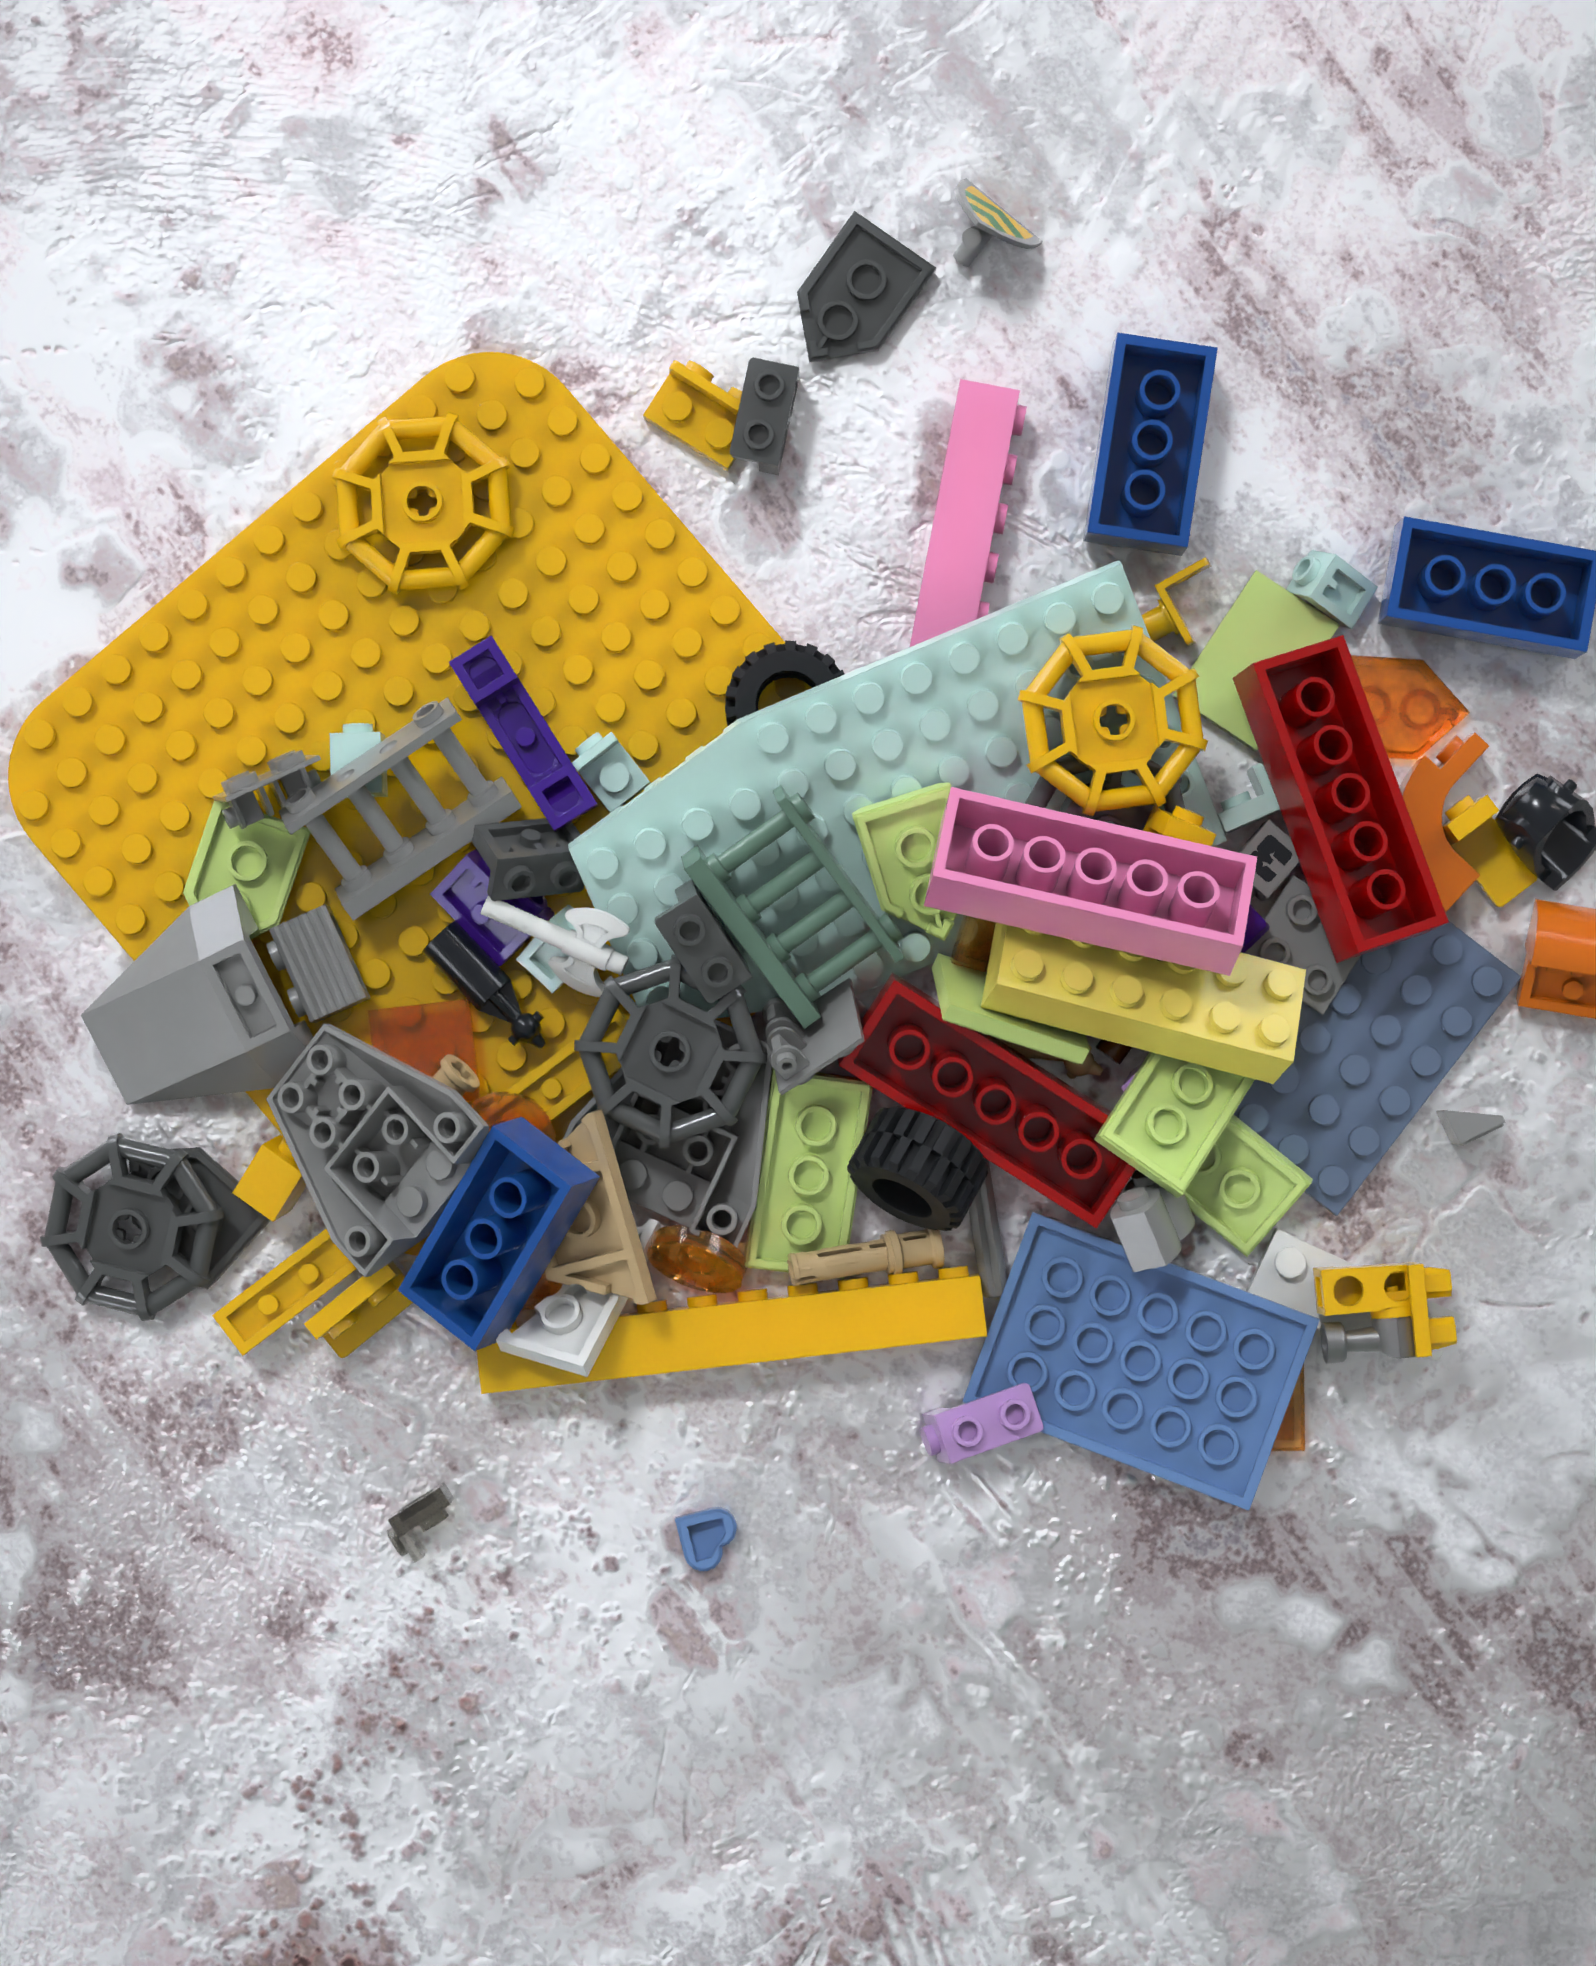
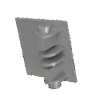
M292 750L269 760L267 764L270 771L257 776L256 771L250 773L245 771L221 782L224 791L214 795L213 799L214 801L228 802L229 808L222 810L228 827L232 829L239 825L241 829H244L248 825L265 818L253 793L255 790L269 817L274 815L273 807L263 786L270 785L282 809L285 807L286 799L277 780L280 779L287 797L301 788L310 787L312 789L321 783L315 769L308 772L305 769L306 766L321 760L320 756L304 755L302 750L296 752Z
M1292 875L1264 919L1270 926L1269 930L1245 953L1306 969L1302 1002L1323 1015L1360 956L1336 963L1308 884Z
M850 978L838 984L815 1001L821 1017L805 1029L781 998H772L763 1007L762 1016L767 1024L765 1029L767 1044L772 1051L770 1061L775 1069L778 1091L781 1095L797 1085L808 1082L818 1071L838 1058L846 1057L859 1044L865 1041L853 983Z

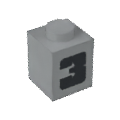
M1270 820L1262 823L1238 851L1239 853L1257 857L1251 900L1254 896L1260 901L1268 899L1299 863L1291 838Z

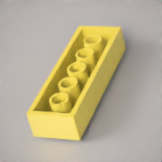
M996 923L981 1008L1274 1084L1294 1062L1306 969L1240 952L1232 972L1228 976Z

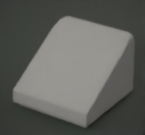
M1448 1110L1436 1111L1451 1144L1463 1146L1503 1127V1124L1506 1123L1501 1115Z

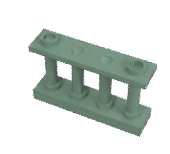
M780 785L773 790L775 799L782 809L779 813L719 856L713 853L706 857L697 845L681 856L686 873L805 1029L821 1017L815 1002L821 997L819 991L883 946L895 963H898L905 958L897 943L904 936L888 913L878 917L809 824L816 817L801 795L796 793L790 798ZM795 827L812 851L749 896L743 893L736 897L726 884L732 878L730 873ZM825 867L841 888V891L778 936L773 932L766 937L756 923L762 918L760 912ZM855 907L871 930L810 974L806 975L802 972L796 977L786 963L791 958L790 952L848 910Z

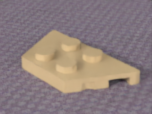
M602 1109L586 1114L581 1119L582 1123L567 1138L557 1143L599 1175L600 1178L546 1267L545 1275L547 1280L565 1285L579 1284L587 1291L602 1295L614 1293L634 1299L633 1303L648 1304L657 1300L606 1120Z

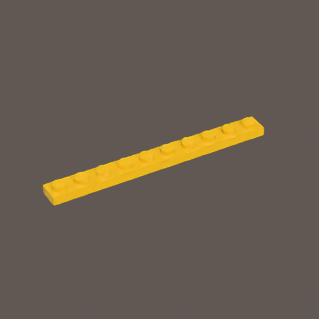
M619 1008L602 1042H618L628 1021ZM582 1033L478 1112L489 1125V1131L493 1125L519 1117L525 1118L540 1130L592 1090L579 1051L574 1050V1042L580 1039ZM601 1052L608 1075L611 1076L621 1068V1064L616 1053ZM325 1229L212 1316L243 1356L357 1270V1268L332 1242L327 1229Z

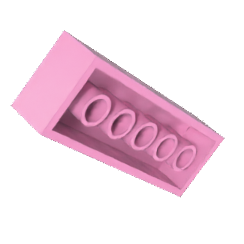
M951 787L942 816L924 906L1230 976L1243 948L1257 857Z

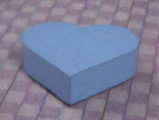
M712 1507L675 1517L682 1550L687 1563L698 1571H709L715 1568L723 1555V1546L729 1544L735 1537L737 1523L734 1515L728 1509Z

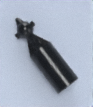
M457 921L449 924L424 948L423 953L478 1011L511 1023L512 1035L508 1040L514 1046L518 1042L530 1043L539 1049L546 1045L541 1034L540 1021L544 1018L539 1011H536L533 1015L521 1012L510 977Z

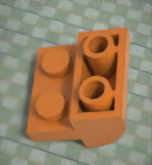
M1535 899L1525 942L1527 953L1516 996L1518 1006L1596 1019V909Z

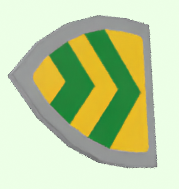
M967 178L961 180L954 189L959 204L975 225L963 232L962 243L953 254V257L963 266L969 267L992 236L1025 249L1036 248L1043 242Z

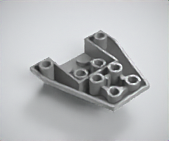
M236 884L189 906L81 1014L127 1105L275 1088L313 1038L305 1020L293 1024L249 937V935L258 930V927Z
M715 1019L724 1049L741 1051L733 1027ZM672 1037L668 1043L660 1041L657 1044L656 1050L662 1053L660 1061L662 1064L669 1066L673 1060L683 1061L685 1053L679 1049L681 1041L678 1038ZM760 1039L763 1052L768 1053L767 1063H762L736 1115L738 1122L732 1127L724 1125L671 1143L670 1148H659L658 1142L605 1116L628 1200L690 1228L688 1232L735 1253L757 1205L772 1070L770 1061L772 1051L769 1049L768 1044ZM723 1061L710 1087L720 1100L740 1063L739 1061ZM622 1067L610 1079L614 1093L626 1084ZM634 1091L622 1101L660 1120V1104ZM702 1096L673 1105L672 1121L712 1107ZM594 1097L571 1120L563 1139L567 1138L582 1123L581 1119L586 1114L598 1109Z
M331 1024L322 1025L266 1098L332 1242L364 1277H370L429 1235L489 1133V1125L455 1089Z

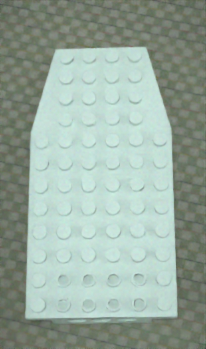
M1119 560L737 719L726 727L717 738L688 755L679 766L664 777H658L646 786L644 791L624 806L620 805L568 844L569 851L594 908L616 916L630 928L626 936L609 940L611 947H614L616 952L629 957L623 974L626 975L670 960L671 956L675 955L656 927L654 920L658 915L679 903L675 889L691 880L684 870L681 856L697 845L706 857L713 853L717 856L722 854L782 810L773 793V790L780 785L790 798L799 793L816 817L809 824L878 917H881L886 912L882 911L853 820V812L859 808L937 783L948 782L954 788L1025 804L1040 775L1036 772L1031 774L1026 766L1030 763L1023 707L1022 703L1018 701L1020 690H1026L1059 647V638L1068 633L1072 637L1130 630L1132 625L1142 627L1143 634L1150 638L1122 563ZM1124 651L1085 656L1092 670L1118 667L1122 665ZM1137 655L1134 669L1140 673L1141 677L1158 688L1167 684L1163 674ZM1073 664L1069 666L1047 696L1062 700L1066 697L1080 678ZM1170 693L1164 697L1168 729L1182 732L1180 715ZM1108 706L1106 715L1099 719L1101 727H1108L1111 735H1119V727L1127 724L1126 714H1117L1115 706ZM1044 708L1049 751L1063 744L1059 712ZM1164 741L1153 753L1150 760L1163 767L1178 745ZM1067 753V754H1065V755H1063V756H1061V757H1065V756H1068V755H1071V754H1070V753ZM1195 757L1182 774V781L1179 785L1185 809L1205 817L1201 826L1216 834L1212 847L1226 842L1227 839ZM1088 770L1074 776L1084 784L1091 783L1093 771ZM1129 771L1122 772L1121 785L1125 787L1142 785L1139 777ZM1056 789L1046 809L1059 811L1067 796ZM1164 805L1158 807L1160 809L1165 810ZM793 827L730 873L732 878L726 884L736 897L743 893L749 896L812 851V849L798 830ZM823 867L760 912L762 918L756 923L766 937L773 932L778 936L840 892L841 888L826 868ZM707 901L746 960L752 978L741 984L747 991L744 997L749 1012H760L770 999L781 997ZM853 907L790 952L791 958L786 963L796 977L802 972L808 975L871 929L855 907ZM888 914L904 936L897 943L905 958L895 963L883 946L819 991L822 996L850 978L856 996L885 984L892 972L901 977L933 964L938 953L952 956L993 939L996 922L957 914L953 921L952 929L945 941L902 918L899 919ZM669 982L632 994L639 1008L668 998ZM681 982L680 999L706 1012L719 1002L716 1000L713 1003H708L700 991ZM727 1009L717 1018L729 1017Z

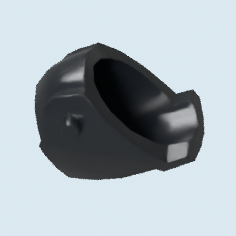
M1535 774L1508 797L1500 808L1495 821L1523 864L1547 886L1557 891L1586 863L1596 850L1595 817L1589 802L1574 792L1577 789V784L1573 780L1568 779L1562 784L1551 775L1547 778L1540 774Z

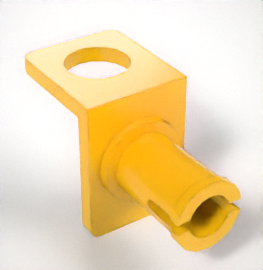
M1206 557L1154 585L1161 597L1158 600L1159 605L1142 614L1152 641L1155 642L1174 631L1176 635H1182L1187 646L1190 647L1196 643L1168 590L1211 567Z

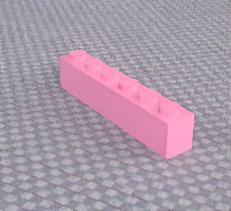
M960 379L910 647L988 615L990 603L982 602L980 599L983 583L994 582L999 554L990 552L993 533L1003 534L1008 504L999 503L1002 484L1012 485L1017 462V455L1008 454L1011 435L1021 436L1027 406L1017 405L1020 390Z

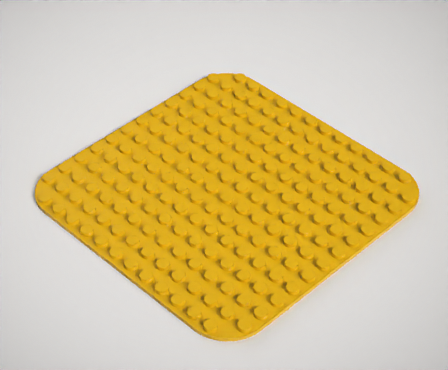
M500 352L472 353L447 361L420 379L34 708L20 728L12 747L8 767L9 793L17 819L28 837L135 961L189 907L183 891L214 803L213 796L224 791L221 782L245 771H249V773L256 771L257 776L270 771L267 764L269 760L292 750H295V752L302 750L304 755L320 756L321 760L306 766L305 769L307 772L315 769L322 782L331 776L329 733H343V724H373V732H381L388 738L413 721L414 713L422 706L432 701L440 703L448 697L462 719L450 727L485 780L494 782L502 776L522 806L501 822L546 818L449 664V661L491 635L571 763L579 757L575 749L586 739L597 732L603 738L612 732L651 783L658 777H664L683 763L688 755L699 747L706 746L728 727L725 713L727 686L731 682L733 672L737 666L740 667L743 664L745 657L753 651L756 653L764 649V645L775 642V645L785 644V641L556 376L537 363L516 355ZM450 412L459 415L458 421L500 457H507L511 465L507 470L510 524L515 530L512 538H506L468 581L470 586L460 590L459 586L401 590L399 594L389 592L388 585L346 549L340 550L336 539L340 537L336 480L332 476L335 468H341L377 428L378 420L387 417L388 420L445 417ZM438 437L402 439L398 441L403 452L434 450ZM451 441L446 455L452 462L466 473L480 467ZM389 445L365 470L362 476L375 479L379 473L382 474L389 466V461L394 457ZM485 479L473 485L475 514L490 518L488 481ZM357 488L359 526L372 520L371 491ZM426 489L418 490L417 499L409 500V508L417 509L420 516L428 515L429 509L437 505V498H430ZM471 526L466 531L464 537L451 548L458 562L486 530ZM378 532L365 539L395 565L400 549L392 544L384 535ZM442 553L420 554L411 556L407 570L449 566ZM787 677L774 680L761 693L758 710L809 690L811 687L806 682L796 678ZM433 739L407 756L444 809L452 810L468 799L467 796L470 792ZM391 768L387 770L388 797H374V799L400 836L411 838L426 828L427 820ZM580 775L598 804L597 807L572 822L579 833L583 834L610 814V812ZM279 779L277 781L284 794L285 799L287 800L288 797ZM270 785L263 786L274 810L273 817L282 819L279 814L281 807ZM256 790L253 791L262 812L264 814H267L261 804V801L256 793ZM349 798L343 799L322 813L359 866L365 865L368 867L383 857L385 848ZM310 834L280 924L319 906H330L371 999L317 1023L310 1022L307 1014L299 1018L287 993L288 989L294 987L287 969L277 970L266 944L274 941L269 930L251 939L293 1024L305 1020L313 1037L323 1024H331L430 1077H433L441 1068L440 1061L447 1054L454 1055L465 1062L479 1079L480 1086L473 1093L466 1092L462 1096L477 1113L583 1033L600 997L583 994L565 983L554 993H551L516 960L534 937L531 936L500 968L512 981L521 1012L533 1015L536 1011H539L544 1018L540 1021L541 1034L546 1045L542 1049L530 1043L521 1042L514 1046L508 1040L512 1035L511 1023L478 1011L423 953L424 948L443 929L455 921L430 893L468 853L476 849L472 841L353 921L342 906L335 891V888L341 885L343 877L313 835ZM585 886L580 892L545 896L547 905L553 910L555 915L567 905L573 908H594ZM597 968L603 982L609 976L613 978L620 977V975L607 969L603 971ZM632 994L629 995V996L632 998V1000L635 1002L633 995H632ZM620 1003L618 1008L628 1020L630 1014ZM730 1017L716 1019L732 1026ZM618 1070L611 1076H609V1078L611 1079L618 1072ZM274 1088L245 1091L282 1134L266 1099ZM592 1090L541 1128L540 1131L556 1143L562 1140L571 1120L594 1097ZM429 1235L404 1253L418 1256Z

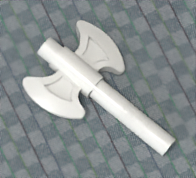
M489 896L482 907V915L513 927L525 934L527 933V935L561 949L562 953L569 955L566 957L553 956L548 961V965L561 981L578 992L601 997L605 984L601 980L597 968L603 971L607 969L621 976L627 965L629 957L616 952L615 948L607 945L606 942L614 938L626 936L630 928L622 920L608 912L588 907L569 909L565 917L576 929V931L573 929L569 931L501 900L492 901Z

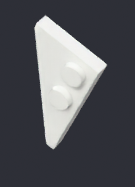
M650 1218L642 1226L636 1227L646 1262L662 1234L659 1221ZM563 1284L559 1292L552 1296H547L534 1306L537 1314L517 1330L511 1333L506 1328L496 1339L497 1344L502 1352L588 1377L629 1297L614 1293L602 1295L587 1291L579 1284Z

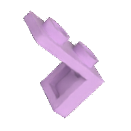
M1021 1383L953 1408L940 1407L923 1413L922 1416L926 1426L920 1428V1433L929 1456L936 1455L938 1462L952 1464L1041 1432L1043 1430V1423L1030 1385Z

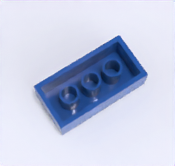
M1117 332L1111 351L1083 541L1178 556L1184 554L1189 543L1218 347Z
M1404 516L1394 527L1378 624L1576 659L1587 652L1596 604V551Z
M523 1117L493 1125L398 1291L473 1351L496 1343L499 1334L506 1328L510 1330L600 1176Z

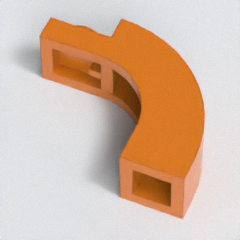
M1475 732L1467 736L1463 741L1457 735L1454 736L1436 755V758L1441 762L1439 767L1426 755L1418 759L1400 785L1403 799L1445 912L1480 876L1451 847L1442 825V810L1448 792L1489 747Z

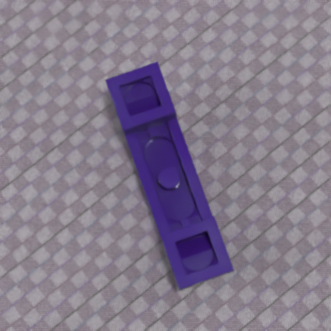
M492 635L449 661V664L555 832L598 806Z

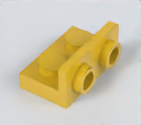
M674 360L669 367V375L644 412L643 418L728 472L736 458L730 455V447L742 391L731 387L727 393L711 382L714 378L713 374L701 365L691 360L686 365H683Z
M391 1261L370 1277L362 1276L305 1322L304 1325L316 1340L323 1337L340 1358H345L413 1303L398 1291L405 1275L394 1261Z

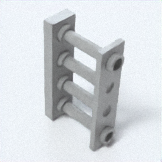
M448 697L440 703L432 701L422 706L414 713L413 721L312 789L304 787L297 790L285 801V807L279 810L282 821L290 834L306 825L342 875L341 885L336 887L335 891L342 906L353 921L471 842L475 825L499 823L522 807L504 778L501 776L494 782L491 780L486 781L460 744L450 727L462 719ZM432 739L470 792L467 796L468 799L452 810L442 807L407 757ZM389 768H391L427 820L426 828L411 838L400 836L365 786ZM346 797L351 800L385 848L383 857L368 867L365 865L359 866L322 814Z

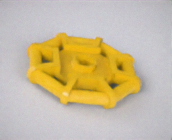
M448 412L445 417L388 420L387 417H384L377 421V428L341 468H335L332 478L336 480L340 532V537L336 539L340 550L346 549L388 585L389 592L399 594L401 590L459 586L460 590L470 586L468 581L506 538L511 539L515 528L510 524L507 470L511 465L507 457H500L458 421L459 415ZM438 437L434 450L403 452L398 441L402 439ZM451 441L480 467L466 473L452 462L446 455ZM389 445L394 455L389 461V466L382 474L379 473L375 479L362 476L365 470ZM485 479L488 481L490 518L475 514L473 485ZM357 488L371 491L372 520L359 526ZM426 489L430 498H437L436 507L430 508L429 514L425 516H420L417 509L409 508V500L417 499L418 490ZM471 526L486 530L458 562L451 548L464 537L466 531ZM378 532L384 535L392 544L400 549L395 565L365 539ZM442 553L449 566L407 570L411 556L420 554Z
M1132 625L1130 630L1072 637L1068 633L1059 638V647L1026 690H1020L1018 701L1022 703L1030 760V763L1026 766L1030 773L1036 772L1082 807V813L1089 816H1094L1095 812L1152 804L1156 808L1166 803V795L1198 753L1206 750L1208 740L1203 739L1196 678L1199 675L1195 668L1191 670L1143 634L1142 627ZM1124 651L1122 665L1118 667L1092 670L1085 656ZM1137 655L1167 677L1170 682L1158 688L1141 677L1140 673L1134 669ZM1073 664L1080 678L1066 697L1062 700L1047 696L1069 666ZM1175 690L1177 692L1182 732L1168 729L1164 697ZM1108 706H1115L1117 714H1126L1127 724L1119 727V735H1111L1108 727H1101L1099 719L1106 715ZM1044 708L1059 712L1063 744L1049 751ZM1164 741L1177 744L1178 747L1154 777L1147 766L1153 753ZM1070 753L1079 763L1093 771L1090 786L1088 787L1055 760ZM1135 770L1142 785L1102 790L1106 774Z

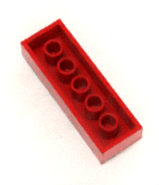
M1344 635L1252 663L1234 676L1235 687L1336 963L1425 934L1449 923Z
M892 972L861 1020L865 1041L859 1044L846 1057L838 1058L839 1066L903 1107L931 1115L952 1126L969 1139L980 1150L984 1158L1097 1229L1136 1170L1094 1140L1111 1111L995 1037L943 1021L940 1005L937 1000Z

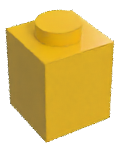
M281 1134L261 1145L232 1192L272 1222L289 1213L306 1188L305 1181L293 1155Z

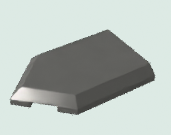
M854 211L797 291L809 363L879 351L935 272L936 267Z
M201 1147L181 1148L189 1154L187 1160L217 1208L222 1207L224 1218L219 1220L208 1272L211 1280L205 1287L208 1290L271 1220L232 1193L239 1181ZM129 1160V1172H131V1175L155 1180L163 1169ZM173 1177L166 1188L169 1193L178 1199L180 1211L182 1214L196 1212ZM132 1216V1223L142 1231L141 1225L137 1223V1218ZM198 1224L183 1227L178 1254L188 1261L191 1259Z

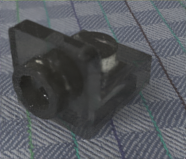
M444 1482L394 1512L388 1519L392 1526L391 1529L387 1530L388 1537L402 1557L409 1553L412 1560L417 1562L427 1553V1549L414 1530V1527L419 1525L422 1531L425 1532L449 1516L445 1508L452 1503L454 1497Z

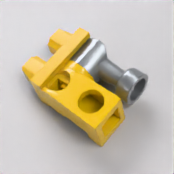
M1417 1262L1313 1268L1318 1314L1330 1316L1371 1312L1372 1326L1345 1331L1341 1322L1321 1324V1347L1326 1364L1344 1362L1347 1358V1352H1381L1386 1356L1401 1359L1432 1356L1433 1349L1457 1344L1456 1325L1453 1316L1428 1317V1298L1452 1296L1450 1270L1424 1267V1264Z

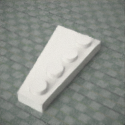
M1275 1228L1246 1291L1319 1318L1320 1321L1314 1336L1321 1337V1324L1327 1322H1341L1345 1331L1372 1326L1371 1312L1330 1316L1317 1313L1313 1268L1356 1265ZM1427 1299L1429 1318L1453 1316L1455 1325L1457 1324L1460 1314ZM1445 1347L1433 1349L1432 1356L1423 1358L1439 1361Z

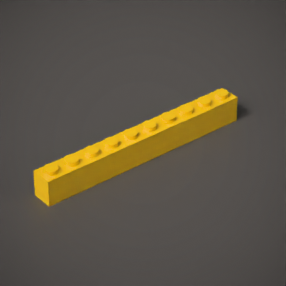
M968 1265L939 1268V1278L919 1280L918 1271H910L896 1275L888 1274V1284L868 1286V1277L837 1280L838 1289L818 1291L817 1283H806L798 1286H787L788 1295L768 1297L767 1288L738 1291V1301L718 1303L717 1294L687 1297V1307L668 1309L667 1300H655L644 1305L637 1304V1312L619 1315L588 1377L502 1352L497 1342L477 1350L481 1394L986 1337L987 1330L981 1278L978 1273L969 1274ZM516 1320L509 1330L511 1333L520 1327L517 1326Z

